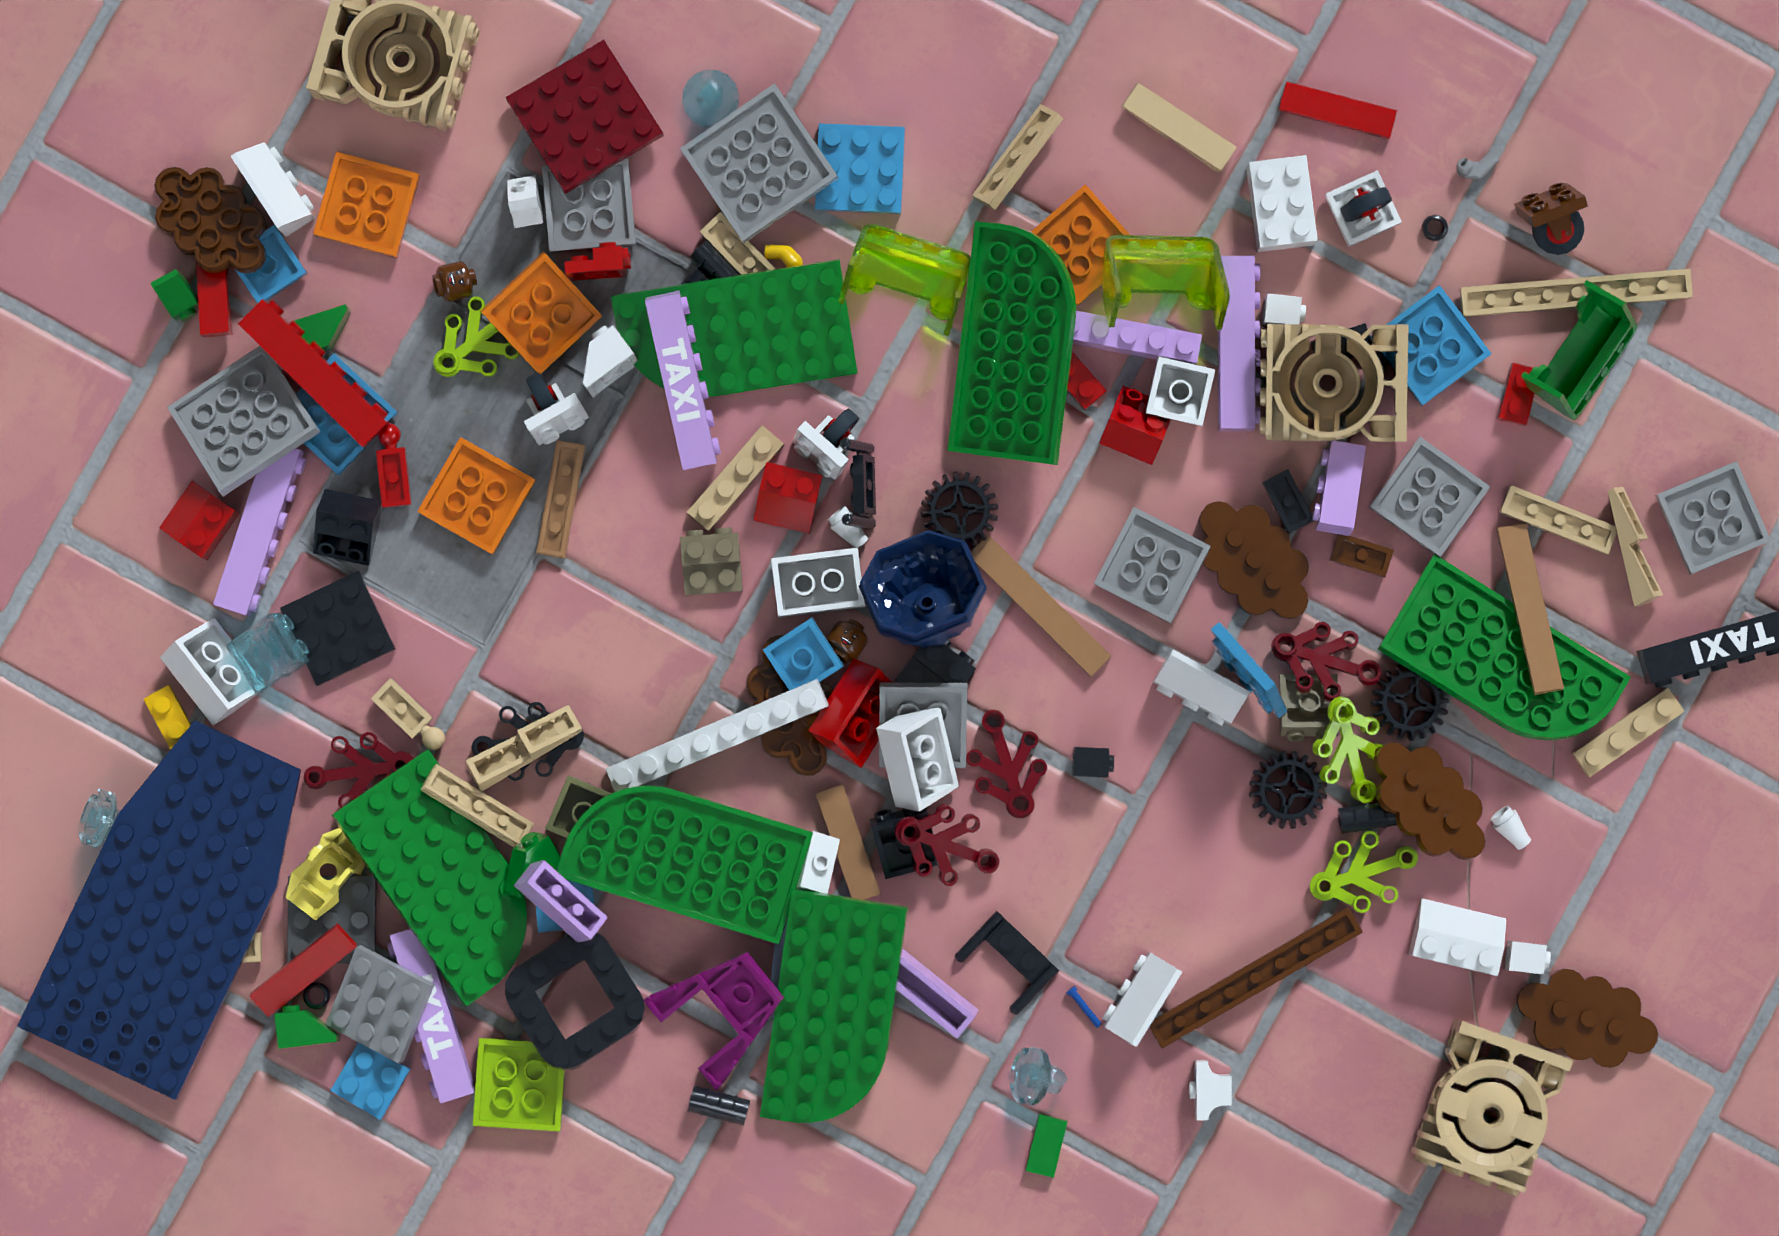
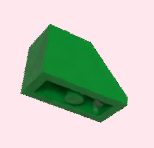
M175 269L150 283L173 319L176 321L179 319L186 321L197 315L196 310L199 309L198 299L186 277Z
M344 304L294 321L305 331L302 337L309 344L315 341L324 351H329L333 349L351 312L349 307Z
M536 832L528 833L521 838V843L512 849L504 887L506 894L517 897L524 896L514 885L531 863L545 860L553 869L557 870L561 856L549 835Z
M299 1005L284 1006L281 1013L274 1014L278 1049L340 1041V1035L336 1031L325 1025L322 1020L308 1009L300 1010Z

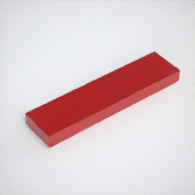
M1287 81L1278 109L1281 112L1385 139H1390L1397 114L1395 109Z
M337 923L254 989L249 997L269 1017L354 950L357 944Z

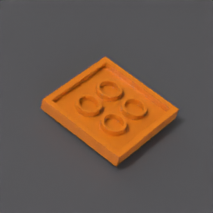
M336 151L313 235L398 258L420 174Z
M1086 184L1031 231L1046 241L1064 262L1074 286L1077 306L1142 250L1138 242Z
M544 252L480 310L488 321L539 374L543 373L602 317L598 310Z
M460 437L417 512L494 555L535 484L536 479Z

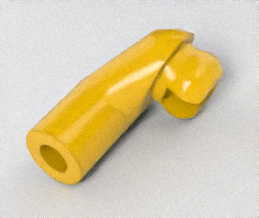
M765 245V259L782 260L787 267L803 265L802 258L791 246Z

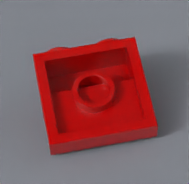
M616 242L599 243V248H592L593 260H588V256H573L571 261L564 262L565 274L570 281L627 277L626 270L631 269L629 249L616 246Z

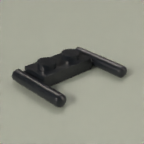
M844 438L840 441V447L843 450L856 452V455H853V463L850 466V475L853 479L851 505L854 508V513L858 515L845 514L842 516V523L847 526L873 529L876 526V520L872 518V515H876L875 457L871 456L874 452V445Z
M996 911L955 954V959L963 963L986 940L1031 983L1009 1008L1012 1014L1018 1015L1060 970Z

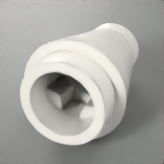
M843 506L827 521L831 524L830 528L854 548H859L869 538L865 535L862 528L847 526L842 523L843 515H855L852 509L848 510L846 506Z
M1505 806L1491 817L1493 828L1510 841L1517 850L1524 848L1531 842V838L1528 836L1515 809L1512 810L1510 806Z

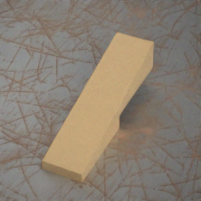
M1140 83L1135 85L1121 106L1165 139L1172 140L1215 172L1222 171L1237 146Z
M1615 487L1608 490V495L1634 607L1642 606L1663 596V593L1638 544L1648 539L1624 488Z
M567 705L517 730L518 735L466 760L467 770L480 791H484L582 732V727L570 706Z

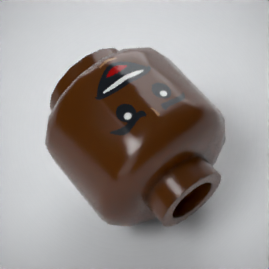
M462 261L441 265L437 268L436 274L432 275L436 295L442 297L447 302L470 297L473 286L477 285L474 269H468L467 265Z
M850 619L848 622L838 621L826 638L842 664L852 662L853 659L857 660L868 643V637L863 631L864 626L853 619Z

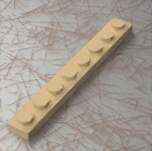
M1679 269L1461 287L1459 289L1461 313L1464 317L1576 308L1579 299L1583 295L1587 296L1588 294L1583 285L1586 280L1623 300L1626 304L1691 299L1693 297L1691 270Z

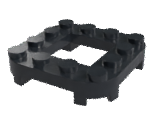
M596 933L591 940L576 942L569 934L516 967L505 982V996L510 1008L542 1059L549 1066L556 1069L575 1070L580 1068L582 1064L629 1034H633L639 1028L644 1017L645 1006L640 991L608 941L599 933ZM585 961L615 1008L565 1039L535 991L577 964Z

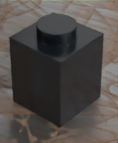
M1073 747L1072 776L1108 778V772H1114V755H1109V748Z

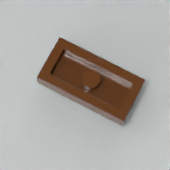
M1337 534L1329 560L1385 578L1394 550L1353 536Z

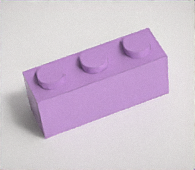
M1331 441L1328 449L1323 448L1320 465L1325 466L1324 476H1319L1316 493H1321L1320 503H1315L1312 520L1317 521V531L1351 535L1355 525L1366 446Z
M545 860L531 863L514 885L576 942L591 940L608 918Z

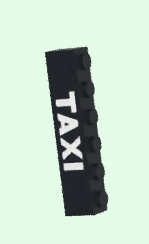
M1779 611L1636 651L1645 683H1654L1657 688L1672 684L1671 678L1682 675L1683 680L1700 676V669L1710 667L1711 672L1728 668V661L1738 659V663L1742 664L1756 660V653L1765 651L1766 656L1779 653Z

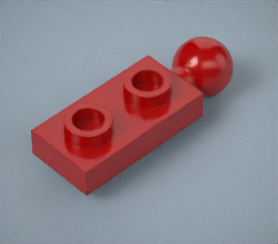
M391 423L378 434V439L385 445V449L376 450L382 508L412 505L406 448H396V444L401 438V432L396 425Z

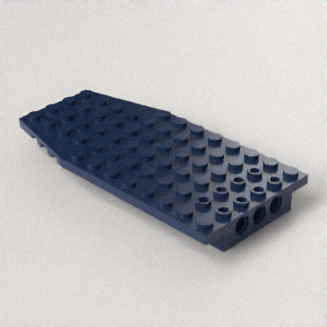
M194 721L118 813L17 1027L167 1097L178 1100L278 888L292 810L302 769L198 721Z

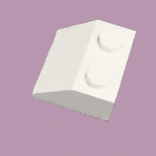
M1158 357L1150 387L1146 414L1203 426L1215 369Z

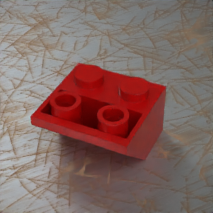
M1122 385L1099 444L1153 465L1171 419L1146 414L1149 396L1136 389Z

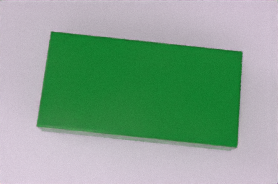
M1039 1114L1025 1171L1054 1178L1067 1120Z

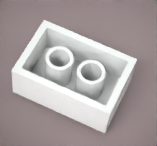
M1307 155L1249 162L1246 171L1257 252L1314 246L1318 239Z
M858 548L771 558L779 618L865 607L864 598L858 587L862 579Z

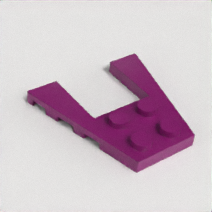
M748 952L653 993L643 1000L657 1019L663 1022L700 990H703L739 1035L698 1067L715 1090H718L723 1085L784 999L783 995Z

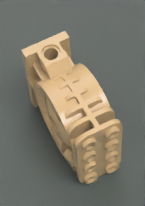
M331 0L306 86L313 98L322 101L330 100L344 105L359 98L373 110L388 116L402 118L411 123H421L425 127L432 126L446 132L448 127L453 128L457 111H454L456 100H461L464 91V84L461 83L464 72H469L472 63V56H469L471 45L476 46L480 34V29L477 28L474 17L471 15H459L456 11L449 10V12L441 10L437 6H426L413 0H374L375 3L372 5V0ZM348 16H353V17H355L354 20H353V21L351 22V24L349 25V27H348V29H347V31H346V34H345V36H344L345 29H346L347 22H348V18H347V17H348ZM398 16H402L398 29L383 34L375 42L370 53L372 74L382 86L379 98L375 97L377 89L372 84L367 73V53L373 41L384 31L393 28ZM429 22L433 25L429 36L436 44L440 56L439 71L435 81L426 91L412 97L411 100H407L408 94L415 93L428 84L435 69L433 49L424 38ZM341 51L345 72L334 70L338 54ZM401 55L409 56V62L405 67L395 66L396 59ZM348 86L354 87V88L350 89L349 91H347V87H348Z
M1267 324V330H1261V348H1267V359H1261V377H1267L1266 388H1261L1260 406H1266V417H1260V435H1266V440L1335 441L1350 437L1360 431L1370 442H1407L1408 324L1372 325L1363 335L1343 326L1322 324ZM1372 332V345H1369L1364 339ZM1316 336L1315 353L1302 362L1295 377V390L1300 402L1309 411L1314 413V430L1308 428V415L1301 411L1293 400L1290 390V376L1299 358L1309 351V338ZM1342 336L1347 338V352L1357 359L1363 369L1365 390L1358 406L1346 416L1345 429L1339 431L1340 413L1347 410L1354 403L1360 390V376L1356 366L1348 357L1341 354ZM1375 352H1396L1394 356V378L1391 381H1384L1382 366ZM1331 375L1334 377L1336 386L1332 391L1327 392L1320 388L1319 380L1322 376ZM1384 386H1390L1394 390L1395 415H1373L1380 404ZM1367 421H1371V435L1362 427Z
M1454 1019L1450 1029L1452 1032L1445 1050V1054L1452 1067L1439 1078L1433 1088L1426 1113L1422 1117L1421 1128L1417 1131V1139L1415 1145L1412 1146L1411 1152L1416 1154L1414 1159L1432 1167H1435L1436 1162L1443 1164L1442 1169L1460 1177H1463L1464 1172L1469 1173V1179L1489 1187L1492 1182L1497 1183V1189L1518 1197L1519 1192L1525 1193L1527 1190L1525 1186L1528 1177L1532 1175L1533 1171L1531 1169L1534 1160H1537L1539 1155L1537 1151L1546 1133L1548 1123L1546 1099L1560 1093L1566 1073L1570 1071L1573 1060ZM1482 1041L1498 1046L1502 1052L1500 1058L1477 1057ZM1521 1054L1536 1060L1531 1076L1520 1067L1512 1064L1515 1056ZM1455 1056L1463 1058V1060L1461 1062H1457ZM1487 1077L1504 1079L1512 1083L1522 1093L1527 1107L1533 1110V1116L1524 1114L1523 1105L1517 1094L1503 1084L1482 1082L1472 1086L1466 1092L1453 1089L1451 1086L1454 1082L1467 1086L1478 1079ZM1541 1086L1547 1088L1548 1090L1542 1092ZM1489 1107H1494L1497 1112L1496 1119L1493 1122L1486 1123L1483 1119V1112ZM1442 1112L1456 1116L1462 1134L1477 1146L1488 1149L1500 1148L1508 1145L1515 1138L1521 1139L1523 1142L1520 1146L1515 1144L1508 1150L1499 1153L1478 1152L1462 1141L1455 1129L1454 1122L1442 1119Z

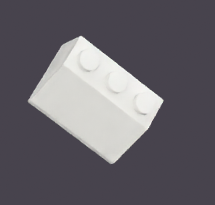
M263 142L231 155V158L276 227L286 237L315 219L311 213L315 209L306 194L300 196L295 187L299 183L290 170L285 173L280 163L284 160L275 146L270 149Z
M613 325L610 328L603 326L592 334L593 340L589 342L583 384L592 397L634 368L633 364L638 361Z
M215 618L174 641L160 656V659L212 725L233 714L267 686Z
M1175 650L1168 653L1153 681L1154 684L1158 685L1156 689L1158 692L1169 698H1172L1174 694L1184 699L1181 703L1182 705L1195 712L1199 708L1209 713L1207 718L1220 726L1224 722L1227 724L1232 723L1250 693L1245 688Z
M941 708L898 715L876 728L895 807L920 812L959 787Z
M1421 898L1408 955L1498 976L1505 945L1506 918Z
M1150 952L1146 956L1140 955L1133 966V970L1137 971L1131 981L1127 979L1124 981L1117 993L1121 996L1116 1006L1110 1004L1102 1017L1106 1021L1104 1024L1105 1028L1135 1047L1138 1046L1182 974V971Z

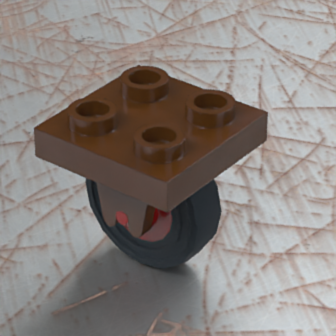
M1568 183L1553 184L1548 188V191L1540 194H1528L1522 198V201L1514 204L1517 215L1532 225V235L1537 245L1547 253L1555 255L1566 254L1575 249L1581 242L1585 230L1584 221L1578 210L1588 207L1585 196Z

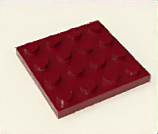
M605 40L598 42L505 97L565 194L664 136L663 131Z

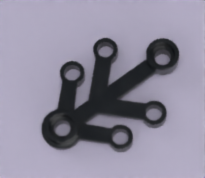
M534 702L528 707L529 716L535 720L550 714L546 711L545 706L539 702ZM536 705L542 708L540 716L532 714V708ZM504 706L501 708L499 718L502 722L510 723L518 730L529 725L527 721L517 715V711L513 707ZM507 709L513 711V718L511 720L503 718V712ZM583 729L582 732L575 735L572 741H565L552 749L545 760L538 761L535 766L536 773L541 777L550 776L553 772V766L566 750L577 749L584 740ZM479 736L472 743V752L475 756L481 753L478 750V745L481 742H486L488 749L510 738L492 740L488 736ZM542 763H547L550 767L549 772L546 774H542L539 771V766ZM529 764L520 768L521 774L519 777L514 778L510 774L508 778L513 781L521 780Z

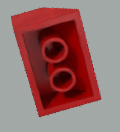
M853 659L827 700L829 706L820 711L808 731L822 745L855 766L862 768L879 741L876 728L879 727L880 682H893L879 668Z

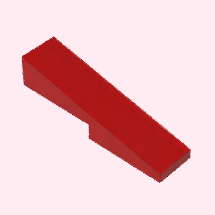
M196 261L200 335L204 338L233 335L227 281L229 279L228 268L219 273H209L201 269Z

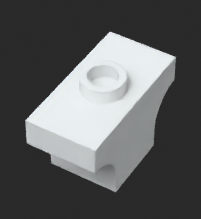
M536 175L507 180L508 205L512 214L514 228L543 223Z
M812 831V839L799 877L797 889L828 894L840 839Z
M1194 1060V1081H1189V1098L1194 1099L1196 1120H1209V1115L1214 1108L1232 1105V1076L1229 1074L1213 1073L1206 1060Z

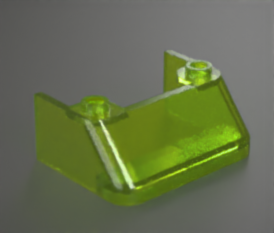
M866 225L862 228L849 261L838 302L844 304L849 290L862 295L872 292L875 285L930 301V312L938 319L947 320L943 335L949 336L968 279L971 256L963 251L879 225Z
M1112 235L1108 237L1104 248L1102 292L1108 326L1115 327L1118 309L1130 304L1131 293L1186 294L1187 302L1195 309L1212 310L1216 330H1222L1230 299V291L1218 244L1207 237Z

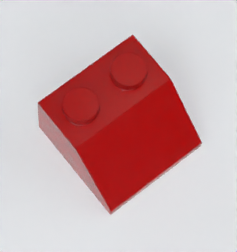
M766 462L753 521L810 534L823 475Z
M191 481L159 528L202 559L208 560L240 513L194 481Z

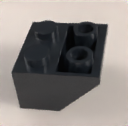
M325 489L316 510L313 554L369 566L380 523L382 501Z

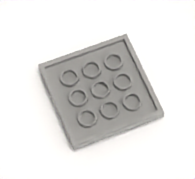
M775 83L680 148L743 243H746L839 179Z
M258 346L167 407L222 496H225L320 432L276 361L261 346Z

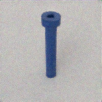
M1076 986L1071 987L1066 994L1075 1000L1094 1026L1098 1028L1102 1023L1077 993L1078 989Z

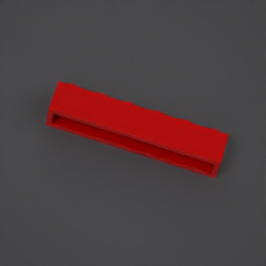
M261 299L238 325L362 447H366L389 424L385 419L388 413L378 403L372 406L364 398L367 392L356 382L351 385L344 378L347 373L335 361L330 364L323 357L326 352L315 341L309 344L302 337L305 331L294 320L288 323L281 316L285 311L274 300L268 303L266 300Z

